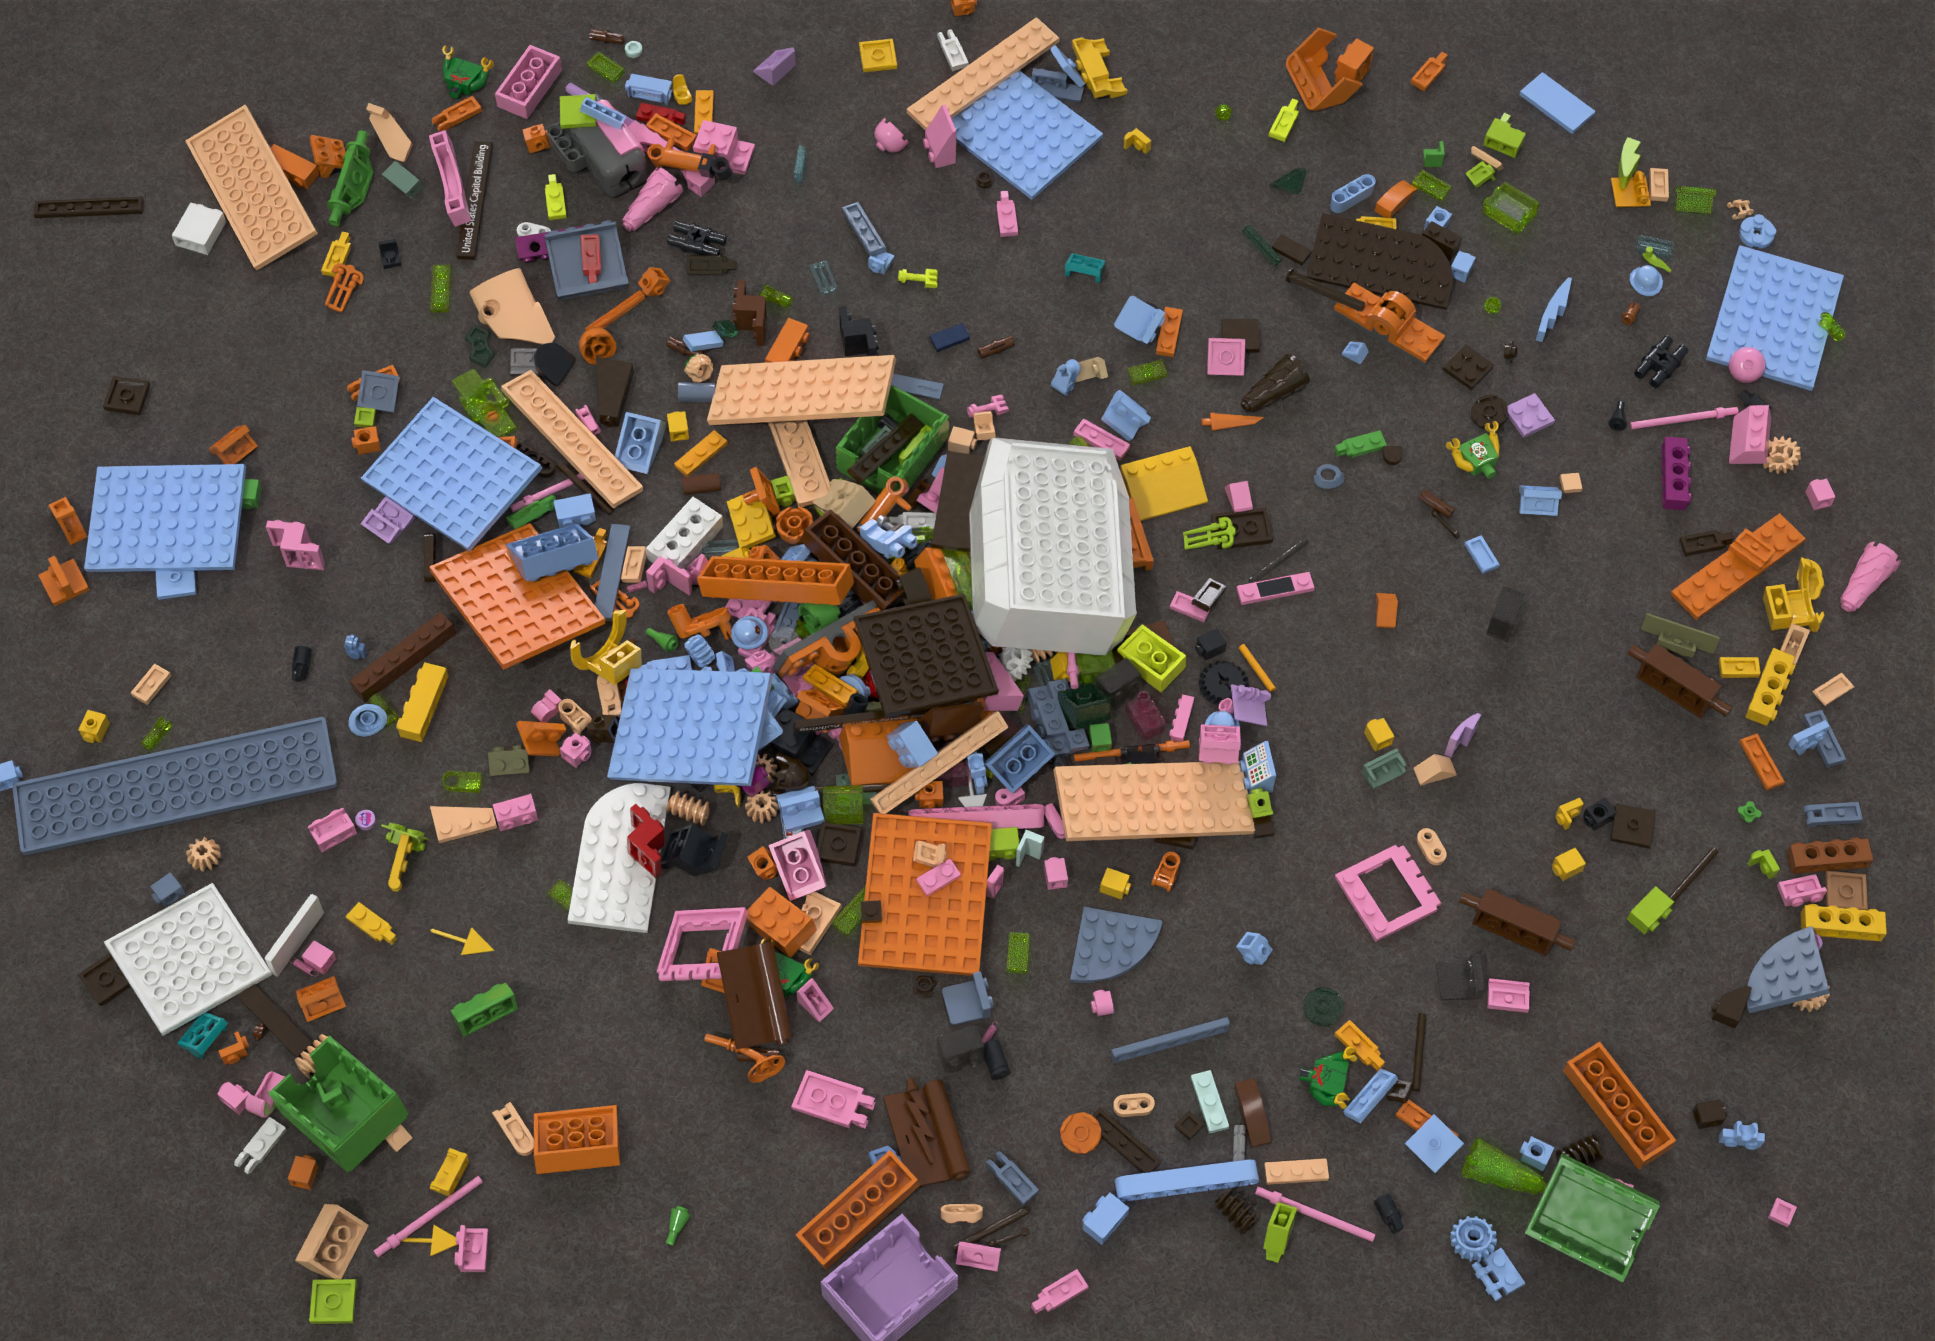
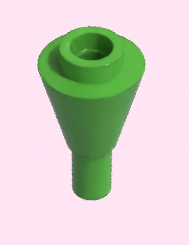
M651 628L646 630V635L654 638L667 653L674 651L678 647V637L676 635L657 632Z
M677 1206L676 1209L671 1208L670 1232L666 1244L674 1246L678 1233H680L691 1216L688 1214V1209Z

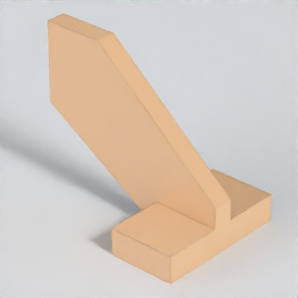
M368 103L366 110L371 113L369 119L389 157L405 163L413 143L395 121L396 118L385 108Z

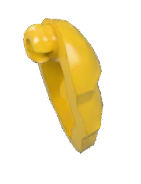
M1806 559L1811 564L1809 573L1810 598L1817 600L1824 587L1823 573L1815 561Z

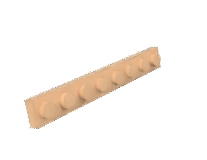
M995 711L939 750L938 754L925 764L915 767L870 799L878 813L886 814L1006 730L1008 725L999 711Z

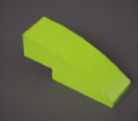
M1628 137L1624 143L1618 167L1621 189L1626 188L1638 167L1641 156L1638 155L1640 142Z

